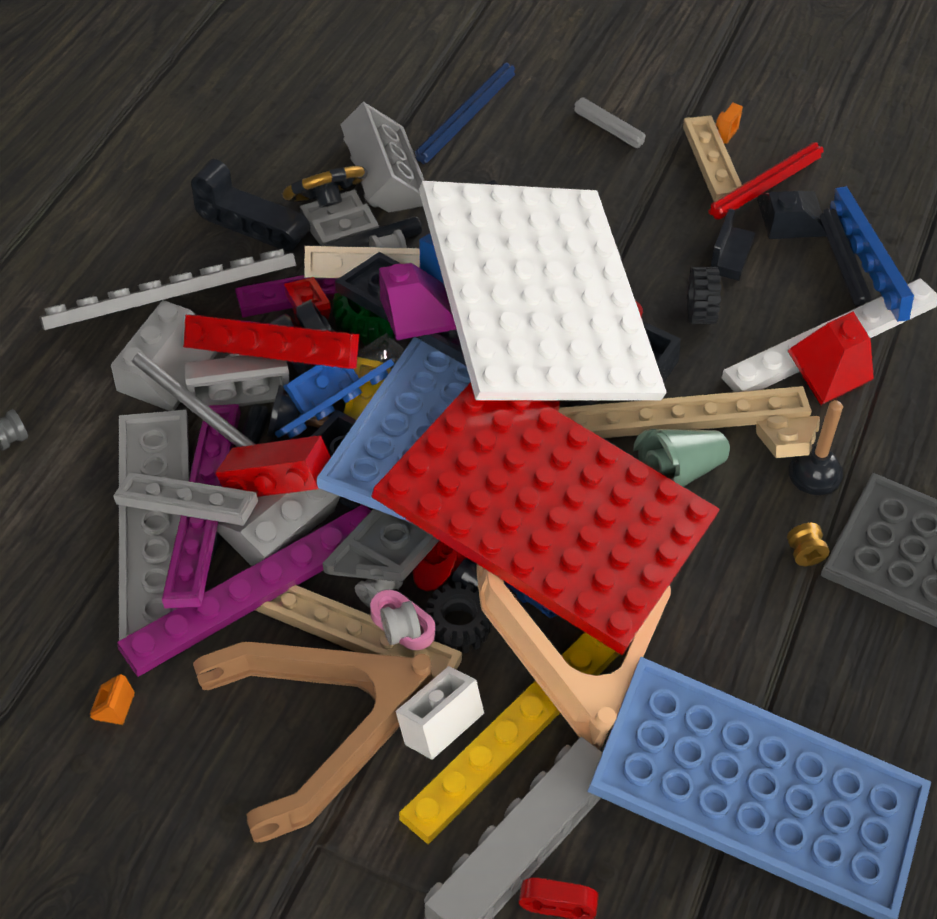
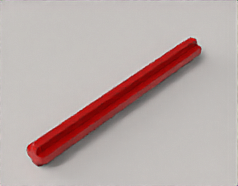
M817 142L811 143L711 203V208L708 210L709 214L718 220L727 215L729 208L738 209L821 158V153L824 152L823 147H819Z

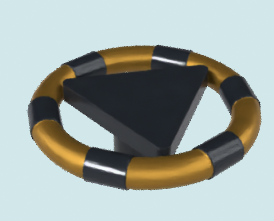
M362 166L328 170L327 172L292 183L285 188L282 196L289 202L317 198L320 208L332 206L342 202L340 190L352 187L367 177V170Z

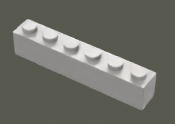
M580 737L572 747L566 745L557 755L554 762L555 765L549 772H540L533 780L530 792L522 800L516 798L509 805L504 814L505 819L497 827L492 825L482 834L476 850L471 855L465 853L458 859L452 869V875L444 884L438 882L430 889L424 899L425 919H493L520 889L523 880L530 878L601 799V797L591 794L587 790L602 752L583 737Z

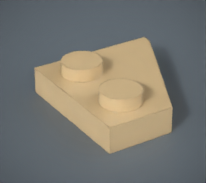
M771 416L767 420L756 421V434L775 458L809 455L812 444L815 442L816 432L819 431L820 417L786 418L783 416Z

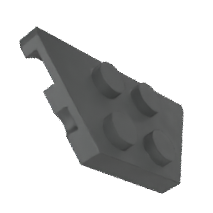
M373 509L322 563L323 569L329 575L403 582L439 540L411 522Z

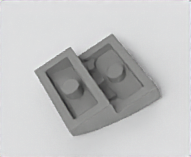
M355 190L342 193V202L332 206L320 208L318 201L300 206V213L308 219L310 232L320 245L379 227L368 204H362Z

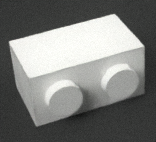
M450 666L396 710L405 745L431 760L484 714L476 679Z

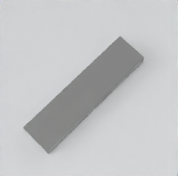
M132 472L128 473L113 495L116 505L243 526L258 503L256 492Z

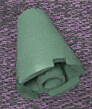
M649 429L637 436L633 451L638 450L639 461L684 487L723 464L728 459L730 444L727 438L716 430Z

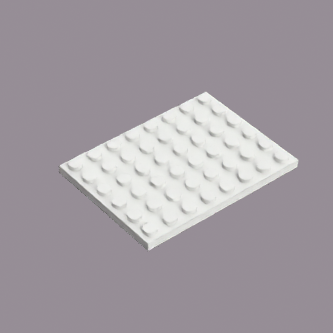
M422 181L419 193L476 400L663 399L667 392L597 190Z

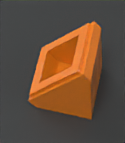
M122 674L117 675L100 686L90 712V718L120 725L124 724L135 694L126 676Z

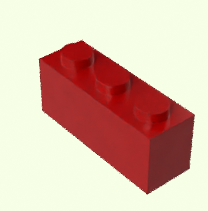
M321 435L235 447L229 451L215 474L222 487L256 492L257 497L319 489L317 477L331 456Z

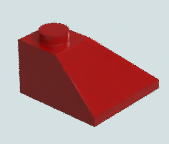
M854 311L827 323L788 350L789 355L820 405L874 379L871 338Z

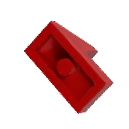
M314 277L284 284L286 297L293 307L295 322L299 327L302 326L296 316V307L309 299L315 303L322 316L324 315L327 320L329 319L330 301Z

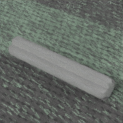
M580 98L575 102L574 111L634 148H639L645 142V134L586 98Z

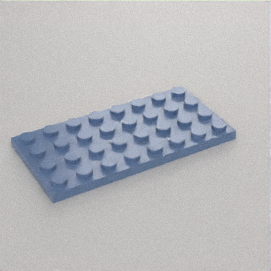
M414 337L318 475V488L408 521L371 497L373 488L471 382L467 366Z
M640 657L587 792L874 919H898L931 781Z

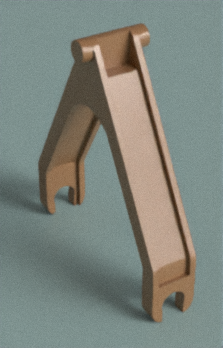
M241 642L195 660L193 666L196 674H198L197 678L203 690H211L249 676L359 687L369 693L375 701L373 711L297 793L257 807L246 815L253 841H268L305 827L315 820L400 727L396 710L432 681L431 660L429 656L417 654L411 658Z

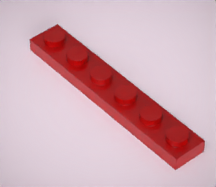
M185 315L183 347L355 369L357 368L359 334L201 315Z

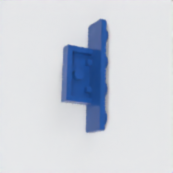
M389 359L360 378L354 369L316 365L283 386L301 416L274 433L278 438L285 434L290 439L307 429L304 422L315 416L318 421L335 411L332 406L333 403L341 398L347 403L363 393L359 387L370 381L373 386L385 379L388 375L387 369L393 366L394 362L392 359Z

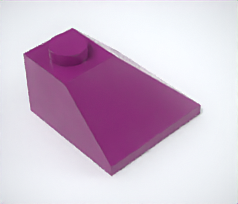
M413 263L395 264L379 268L380 300L396 340L456 330L447 292L441 281Z

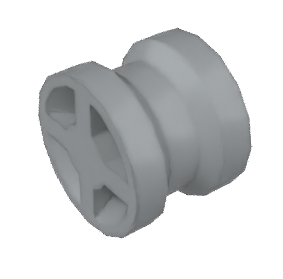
M411 601L403 602L396 609L385 607L380 610L383 629L390 645L398 644L400 639L405 637L415 639L421 636L418 616Z

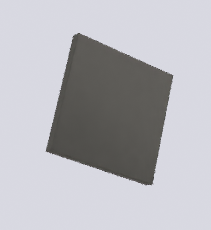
M872 472L820 576L937 627V499Z

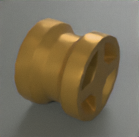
M816 523L798 525L791 529L787 535L790 547L795 549L793 553L795 561L800 566L818 564L829 555L830 551L827 543L821 540L823 536L822 530Z

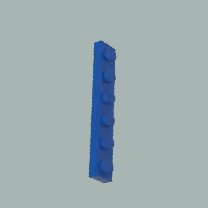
M848 187L835 188L834 201L830 203V210L835 209L837 211L847 238L851 243V248L862 262L863 270L870 275L875 290L880 292L886 309L892 312L896 321L910 320L914 294Z

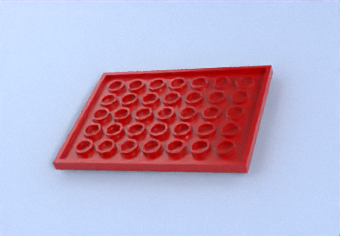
M471 382L377 483L371 495L373 499L620 655L624 654L720 510L542 401L476 400Z

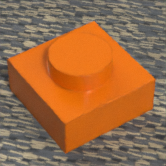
M732 103L726 112L722 111L719 114L716 127L723 143L727 144L739 129L743 106Z

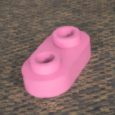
M384 590L377 593L372 598L370 604L372 621L384 630L380 610L385 607L396 609L403 602L410 600L394 590ZM412 602L418 616L422 635L415 639L410 637L402 638L399 643L411 650H422L430 646L434 641L435 622L428 613Z

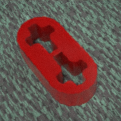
M527 878L521 883L519 905L523 909L534 913L569 919H593L597 915L599 895L594 889L583 885L542 878Z

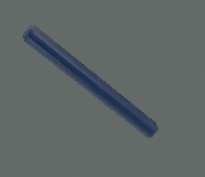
M507 62L503 63L415 150L416 160L423 164L428 163L515 75V67Z

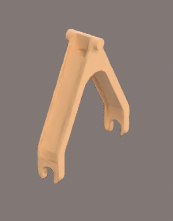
M477 564V581L483 613L579 738L583 737L600 750L609 730H611L617 719L640 657L644 656L671 595L670 586L632 640L621 667L611 674L595 676L581 673L569 666L509 591L504 581Z

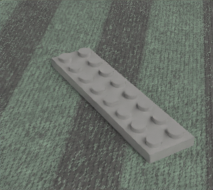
M283 249L261 253V260L254 261L252 256L230 261L231 267L223 269L222 264L199 269L201 273L199 276L192 277L191 272L170 276L171 283L161 285L160 280L139 284L140 291L130 293L129 288L108 292L109 299L98 301L97 296L76 300L78 307L66 309L65 304L45 308L46 315L39 317L43 329L47 330L296 266L293 253L284 254Z
M187 410L119 415V486L129 472L189 481L190 461ZM119 505V641L177 609H164L161 599L181 515Z

